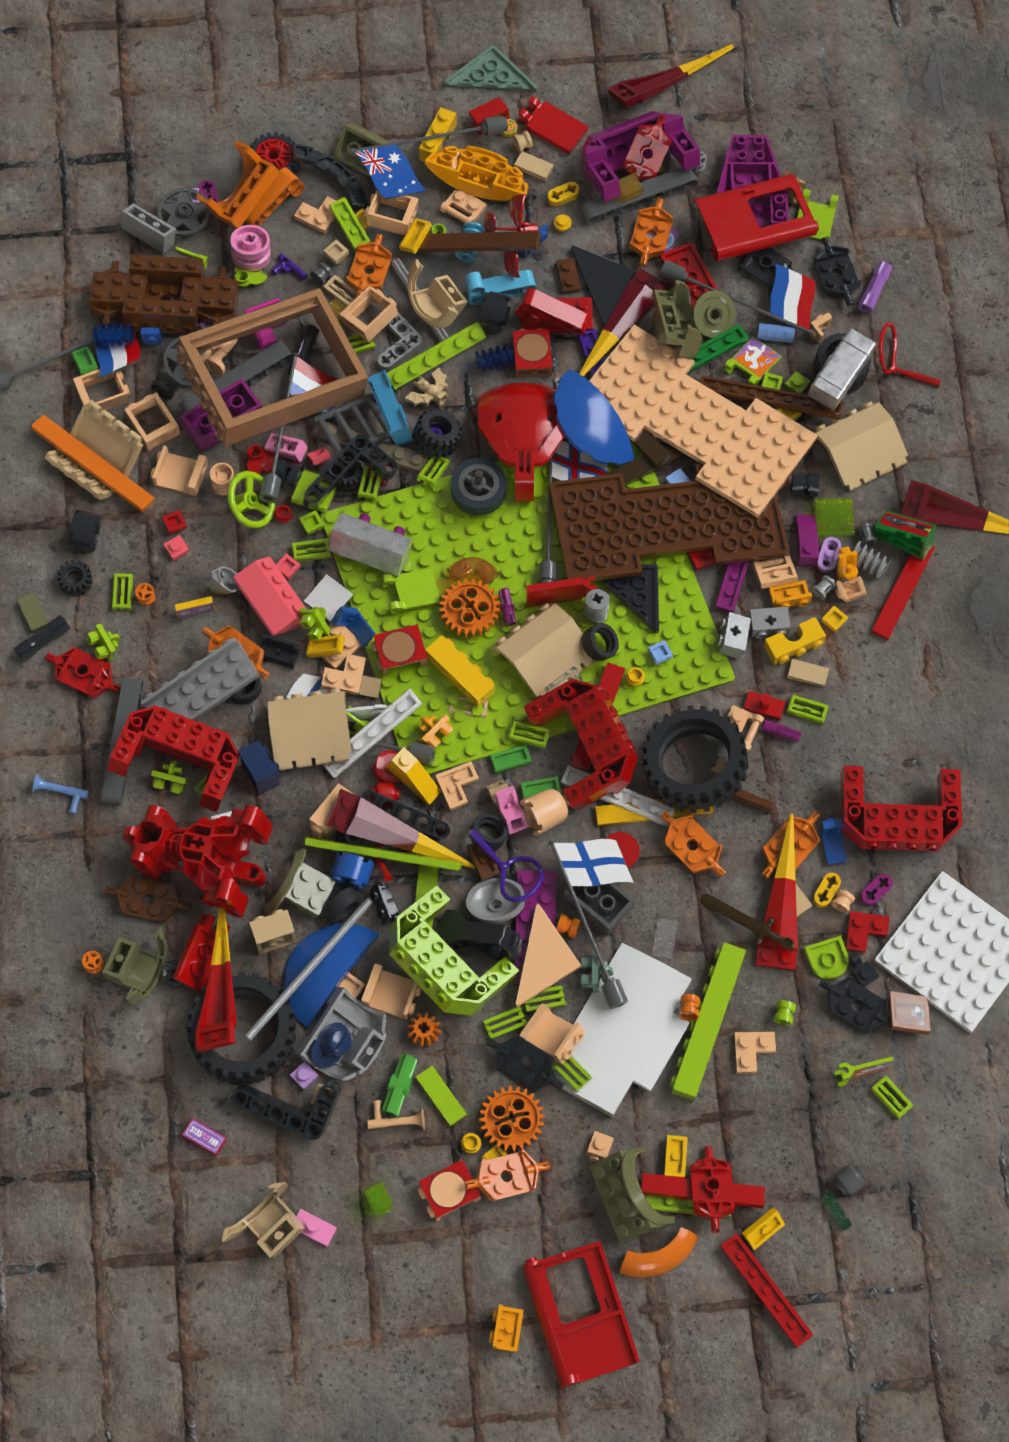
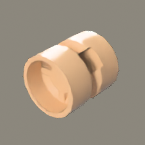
M217 463L210 470L212 489L215 493L222 496L227 495L229 483L234 477L233 468L227 463Z

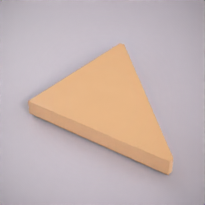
M539 904L536 905L516 1000L517 1008L581 967V964Z

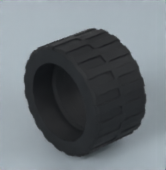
M846 333L830 335L819 345L813 365L815 378L823 369L826 359L830 354H833ZM871 358L846 394L857 391L864 384L871 364Z

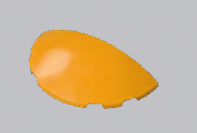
M448 146L444 147L442 152L437 153L434 151L425 161V165L441 180L469 195L498 201H509L514 195H527V182L523 181V173L519 168L511 167L505 157L490 150L474 146H466L465 149Z

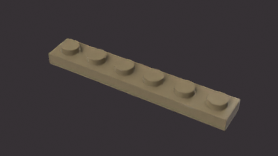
M326 422L340 447L345 448L349 440L341 427ZM351 430L354 436L359 434L366 436L365 434ZM322 431L320 440L329 443ZM386 441L376 443L380 449L397 462L398 467L420 473L429 461L428 455ZM372 454L369 456L371 458L378 459L376 455Z

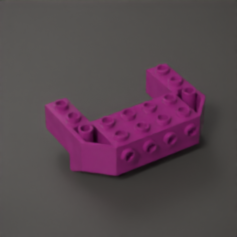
M651 111L588 136L580 151L582 171L604 202L621 196L619 179L614 171L624 168L622 162L623 160L625 161L638 131V126L656 124L660 113L667 116L662 127L672 140L667 151L672 153L684 171L701 165L700 148L684 129L682 115ZM645 149L643 151L644 157H649L652 155L651 149Z

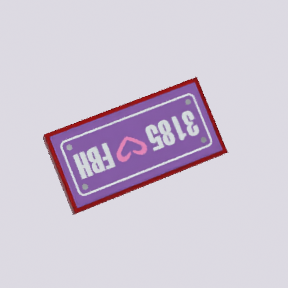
M193 1117L182 1133V1137L216 1157L227 1141L225 1136Z

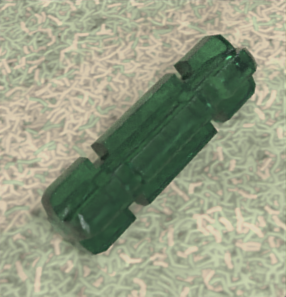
M828 1192L823 1195V1201L829 1205L828 1209L835 1220L839 1221L838 1225L843 1231L850 1228L852 1223L849 1218L845 1217L846 1213L839 1202L835 1201L834 1194Z

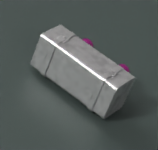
M850 328L846 335L842 337L833 354H830L826 360L823 369L817 374L808 395L828 408L835 410L844 399V396L863 367L868 363L876 343Z
M341 513L331 531L329 551L382 570L384 573L399 576L408 561L412 538L404 536L405 530L400 526H396L393 531L371 524L370 516L365 513L360 514L359 518Z

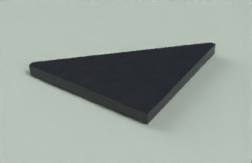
M572 245L571 252L584 278L588 292L593 299L597 313L602 320L603 327H605L629 281L632 279L635 270Z
M641 564L642 575L598 580L653 632L659 634L658 564Z

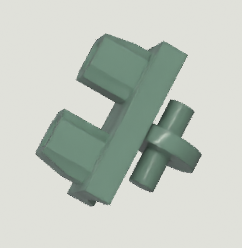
M592 951V956L581 957L582 970H592V974H581V984L583 988H593V992L596 993L600 992L599 976L602 977V981H605L606 977L601 966L599 967V960L595 951ZM603 961L609 976H612L613 968L609 967L606 961Z

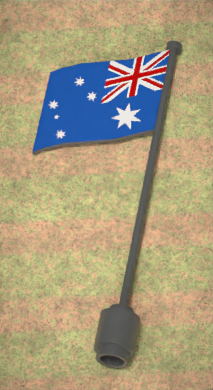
M505 116L484 118L480 127L359 149L350 148L351 155L356 154L363 163L380 195L384 199L426 192L417 180L407 158L397 145L482 130V133H485L486 136L502 134L508 130V123Z

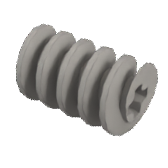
M859 540L853 549L858 554L857 567L863 565L864 571L870 568L869 574L873 575L876 572V578L879 579L884 575L891 561L886 563V556L879 559L880 552L873 555V548L866 551L867 545L861 548V541Z
M593 589L587 593L584 615L589 621L599 624L607 619L610 598L606 592L600 589Z

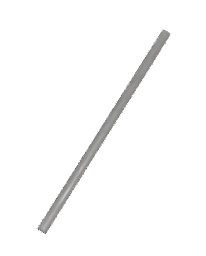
M366 898L245 1034L244 1038L246 1041L250 1042L371 906L373 903L371 899Z

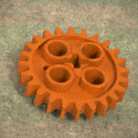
M465 578L463 584L457 580V586L450 584L451 590L445 589L446 595H441L442 601L439 602V607H441L439 614L442 615L441 621H446L445 627L451 626V632L457 630V636L464 632L465 638H467L469 633L475 638L476 632L482 636V630L489 632V626L494 627V621H498V614H500V609L498 608L500 607V602L497 601L498 595H493L494 588L488 590V583L482 586V580L478 584L475 583L474 578L471 583H468L467 578ZM475 594L476 596L474 598H469L467 595ZM454 604H459L461 607L456 609L452 606ZM485 607V608H487L488 610L485 611V612H482V611L479 610V608ZM465 618H471L472 621H471V622H465L464 619H465Z
M509 1085L508 1091L501 1087L500 1094L494 1090V1098L487 1096L489 1104H482L486 1110H480V1115L485 1116L479 1119V1123L485 1124L481 1127V1131H487L484 1138L491 1137L490 1144L497 1142V1149L503 1145L505 1152H507L509 1147H512V1151L515 1152L517 1146H519L520 1150H523L524 1144L531 1147L530 1140L537 1142L535 1134H542L538 1127L542 1128L545 1124L539 1121L545 1119V1115L539 1114L544 1108L537 1107L540 1100L533 1101L534 1093L528 1096L527 1089L520 1092L519 1086H517L515 1091L512 1090L511 1085ZM521 1102L524 1108L516 1110L513 1108V1104ZM501 1108L505 1114L498 1117L494 1114V1110ZM529 1112V1115L521 1116L522 1114ZM509 1115H512L513 1118H515L514 1123H512L511 1120H508ZM505 1121L500 1125H495L496 1122ZM522 1121H528L531 1126L528 1129H522L519 1124ZM507 1127L511 1130V1134L504 1136L500 1133V1130Z

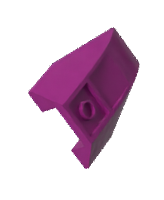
M767 135L731 136L717 193L781 177ZM786 190L748 200L759 227L789 221L788 194Z

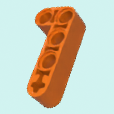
M287 167L282 168L244 223L246 225L260 226L289 194L293 197L300 195L304 190V184Z

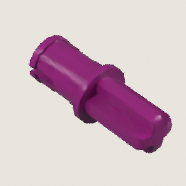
M508 588L500 589V610L503 611L505 626H509V623L510 626L517 623L513 609L515 604H512L510 590Z
M766 719L762 731L775 734L778 738L783 737L794 742L800 740L801 732L786 727L785 724L780 725Z

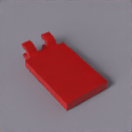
M532 96L528 100V103H530L528 109L534 112L530 114L526 109L522 108L519 112L520 117L518 121L527 124L526 130L570 155L588 132L589 126L546 101L541 104L536 97Z
M590 576L587 579L579 577L526 585V608L541 606L547 602L548 604L580 600L582 597L586 598L589 591L597 589V586H594L595 576Z
M201 914L200 924L194 925L172 977L199 994H202L201 989L205 985L207 987L214 950L217 922L214 930H212L211 926L216 919L212 914ZM227 924V930L229 931L231 926Z

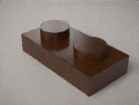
M575 259L557 260L556 265L563 295L580 292L581 288Z
M473 843L467 845L466 849L481 882L500 875L495 861L484 850L479 849Z

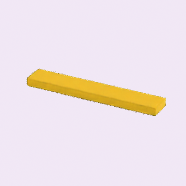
M655 799L656 801H659V802L665 804V800H664V799H662V800ZM630 802V803H625V804H627V805H630V806L634 807V806L632 805V802ZM615 804L595 806L598 827L651 821L649 818ZM672 805L675 808L672 818L713 813L712 806L709 807L710 811L704 812L702 808L697 809V813H691L688 808H684V811L681 812L677 810L676 805Z

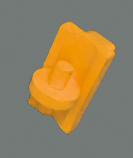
M848 546L838 549L836 575L838 581L843 578L851 580L858 575V554L856 551L851 552Z
M431 715L429 718L422 716L420 720L423 724L419 729L422 732L426 728L428 730L418 741L421 744L425 743L426 745L436 747L441 741L435 736V733L439 730L446 737L453 730L448 722L450 718L447 715L441 716L433 724L432 722L436 719L434 715Z

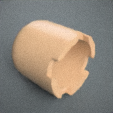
M547 789L520 801V804L524 807L523 812L528 828L532 826L535 830L533 834L536 836L563 823L568 817L569 802L566 796H562L557 790Z

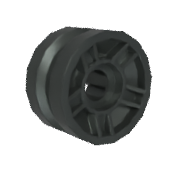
M159 372L155 377L156 380L151 383L150 387L153 391L156 390L160 397L172 400L175 395L174 392H177L180 385L170 375Z
M180 958L167 960L161 969V975L165 984L174 989L185 986L172 978V972H175Z

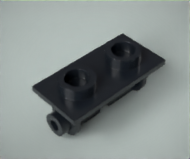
M376 882L370 889V897L377 908L378 918L385 925L390 919L395 921L399 912L395 902H387L393 899L389 886L385 882L380 884Z

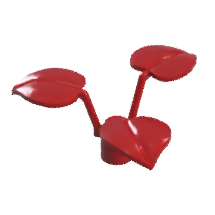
M526 194L514 195L510 199V216L517 227H495V215L492 212H486L484 215L485 232H495V230L516 232L538 231L536 223L521 222ZM505 251V269L510 276L520 278L518 273V251Z

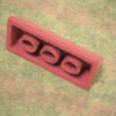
M270 556L254 561L233 577L234 582L271 636L274 637L302 628L299 623L302 615L299 611L301 607L305 608V606Z

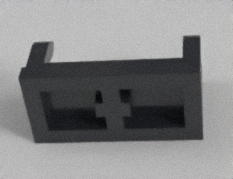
M263 634L260 647L264 650L263 660L294 669L300 655L299 645Z

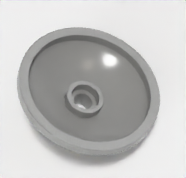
M492 878L478 883L469 891L466 898L467 910L470 915L486 923L508 921L519 914L525 904V900L511 902L501 895L500 878ZM505 878V892L509 896L521 897L525 895L524 890L518 883Z

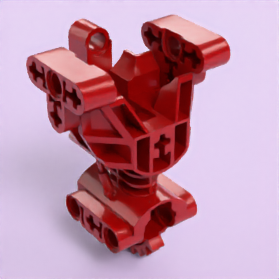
M149 805L144 819L137 826L125 827L122 839L130 845V861L143 873V876L152 880H159L162 872L168 873L172 869L180 870L197 888L204 892L202 899L204 904L224 909L231 916L242 918L249 901V897L241 892L238 884L260 887L266 882V874L258 865L239 861L244 856L250 854L248 850L250 840L261 845L268 844L273 824L258 807L246 805L244 810L233 809L230 817L221 816L212 820L203 817L188 828H177V823L165 809L156 805ZM179 861H183V869L178 865ZM259 873L257 877L252 878L254 874Z

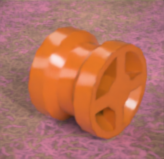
M142 583L136 587L135 595L140 605L149 606L154 603L155 593L150 584Z
M89 951L84 954L82 964L85 970L90 974L99 973L104 967L101 955L96 951Z

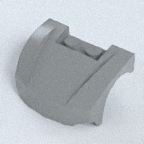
M336 987L327 1001L329 1006L309 1037L303 1038L294 1054L328 1076L346 1081L366 1071L378 1056L386 1038V1014L366 1006L353 997L346 988ZM334 1022L342 1023L350 1032V1049L333 1066L325 1068L316 1065L311 1056L314 1042L329 1024Z

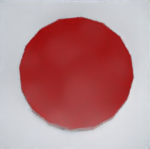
M615 832L605 838L616 840L626 866L630 869L639 858L637 840L625 832Z

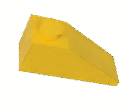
M404 747L386 766L389 771L428 806L441 792L421 763Z

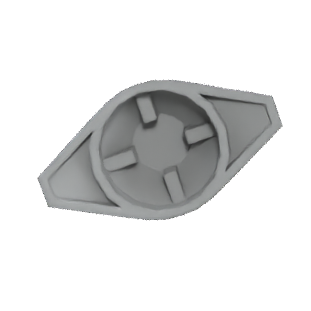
M222 566L211 571L210 577L204 581L205 586L209 587L210 591L215 594H231L240 590L233 580V577L238 573L228 567Z

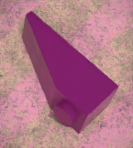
M796 514L797 567H816L819 559V542L815 515Z

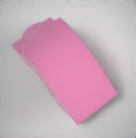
M513 785L496 791V805L502 820L508 827L509 834L528 828L525 814L519 805Z

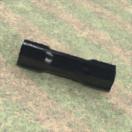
M310 324L304 326L301 341L296 352L299 354V358L306 363L320 333V329ZM292 359L291 364H290V367H289V369H288V374H289V375H290V372H291V367H292L293 359Z
M59 615L31 638L17 645L14 650L21 660L25 662L42 647L67 632L70 626Z

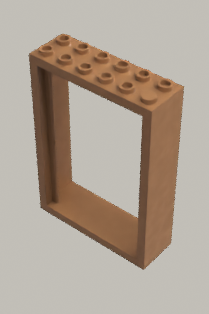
M320 288L179 337V345H177V362L183 366L186 379L192 383L193 393L195 396L198 395L200 406L203 411L206 410L209 424L214 426L218 441H222L224 447L364 396L368 376ZM312 313L346 377L298 395L294 393L292 397L232 418L199 352Z

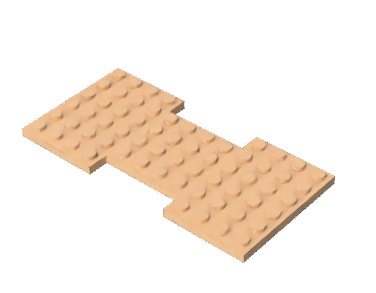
M633 325L589 381L597 387L613 406L630 440L634 442L645 428L661 440L704 465L696 475L695 480L758 518L817 440L818 435L757 398L747 410L742 409L686 375L694 366V360L689 357L678 356L676 349L665 343H658L656 337Z

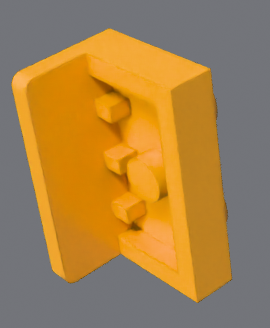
M805 580L773 586L768 589L773 608L788 607L789 609L794 606L804 607L812 599V593H809Z
M499 1304L498 1309H494L492 1322H496L495 1330H491L489 1343H493L492 1349L517 1353L524 1310L504 1307Z

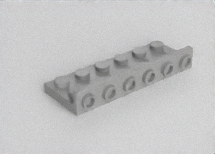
M232 638L224 641L218 649L208 652L202 660L192 663L191 667L186 671L176 674L175 678L170 682L163 683L159 687L160 689L154 693L147 694L140 704L145 708L151 706L166 708L168 711L184 715L186 718L195 721L257 679L260 674L241 643Z

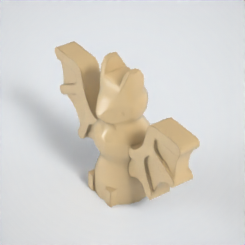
M440 368L436 369L432 373L435 385H430L428 381L419 376V381L413 382V384L420 391L425 392V394L411 392L405 397V402L412 403L414 407L419 404L428 407L430 401H434L439 406L443 405L448 398L447 393L443 391L448 389V384L445 383L447 375L443 374Z

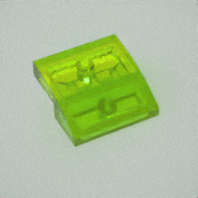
M852 498L815 499L818 535H854Z

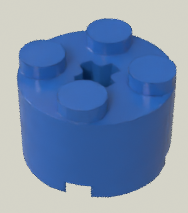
M336 852L330 872L331 879L335 880L337 884L345 885L347 882L352 884L353 888L364 890L368 886L374 862L369 860L366 863L363 862L364 857L342 852L341 856L339 852Z

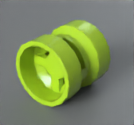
M778 1000L776 1004L778 1011L774 1014L773 1021L780 1025L792 1026L794 1020L792 1015L796 1011L797 1005L789 1001Z

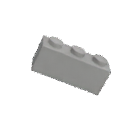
M134 203L122 211L121 228L161 253L174 246L176 228Z

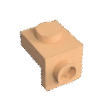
M829 312L824 315H818L810 324V329L813 330V334L810 337L816 340L818 344L822 342L824 337L822 331L831 325L833 317Z
M860 576L844 583L840 580L836 582L838 587L835 588L836 594L839 599L844 600L846 603L867 595Z

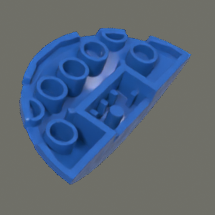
M571 369L568 370L557 382L558 387L553 394V404L556 405L558 412L556 420L564 436L580 453L586 452L591 455L595 462L601 464L615 463L617 466L633 461L634 455L628 434L613 406L590 381Z
M343 924L322 928L311 933L300 942L288 960L285 970L284 990ZM353 925L288 998L294 1016L304 1027L309 1029L327 1005V1001L336 987H339L354 966H357L379 937L378 933L360 925Z

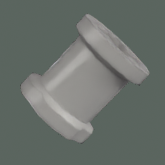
M824 575L822 581L817 586H813L811 591L818 599L824 600L826 594L836 587V583L832 578Z

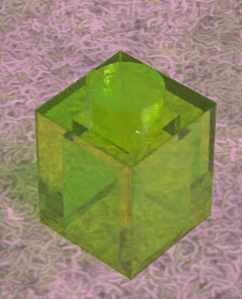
M382 1182L364 1190V1195L375 1216L380 1214L382 1217L391 1212V1208L394 1207L393 1202Z

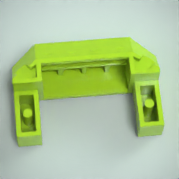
M436 886L397 916L389 929V955L443 1012L472 1016L479 1012L487 1001L508 985L519 970L506 956L480 978L427 924L440 914L451 900Z

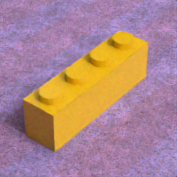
M441 635L425 649L428 660L477 707H480L495 693L493 680L488 676L485 677L476 664L472 665L468 661L467 655L463 651L459 652L449 638L446 639Z

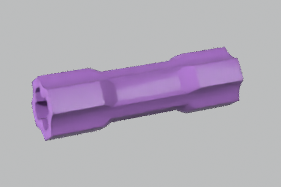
M884 261L877 263L871 281L858 306L860 311L867 314L873 312L880 292L892 269L889 263Z

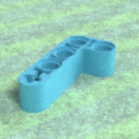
M519 271L520 278L505 274L482 279L479 272L467 274L465 276V290L469 304H484L482 301L485 292L493 291L516 297L522 295L528 288L537 289L532 271Z

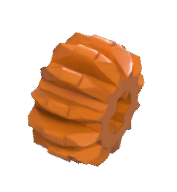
M426 1012L424 1018L418 1013V1020L410 1019L413 1025H407V1030L411 1031L408 1033V1037L413 1038V1044L420 1041V1047H423L424 1042L431 1046V1040L434 1042L438 1041L436 1035H440L441 1030L437 1029L440 1027V1022H435V1016L428 1019V1013ZM422 1027H427L426 1033H421Z

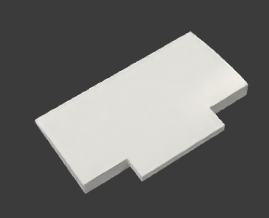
M621 943L608 966L613 968V975L610 978L614 977L615 980H620L629 1002L618 1008L610 1009L601 988L604 985L601 977L599 981L600 992H592L575 1023L578 1022L585 1033L581 1042L577 1043L572 1050L571 1056L591 1075L592 1079L577 1092L554 1070L555 1078L565 1083L562 1088L563 1090L611 1118L615 1115L633 1082L651 1092L690 1024L689 1021H685L676 1015L674 1011L680 1002V997L685 994L692 979L624 943ZM568 1059L565 1060L583 1080L586 1078ZM558 1064L577 1085L580 1083L562 1064Z

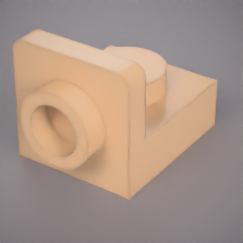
M595 1131L586 1155L590 1156L589 1159L594 1162L603 1160L608 1156L614 1138Z

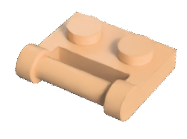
M455 189L450 197L442 203L440 211L450 214L465 224L468 222L475 223L487 208V204L475 196ZM451 206H454V207H456L457 209L461 210L462 212L466 213L467 215H469V217H467V216H465L464 214L460 213L459 211L455 210V209L452 208Z
M790 555L761 562L758 560L752 561V567L761 589L798 582V576Z
M732 705L728 716L730 717L731 724L736 722L739 732L743 731L747 720L752 722L744 739L747 752H750L752 740L759 725L763 723L764 717Z

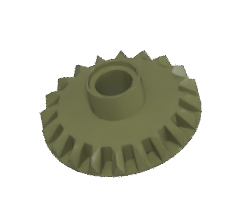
M713 290L698 297L699 299L694 303L695 307L692 310V319H694V325L703 336L714 338L733 327L736 310L733 301L727 294ZM711 311L714 313L713 318L710 316Z

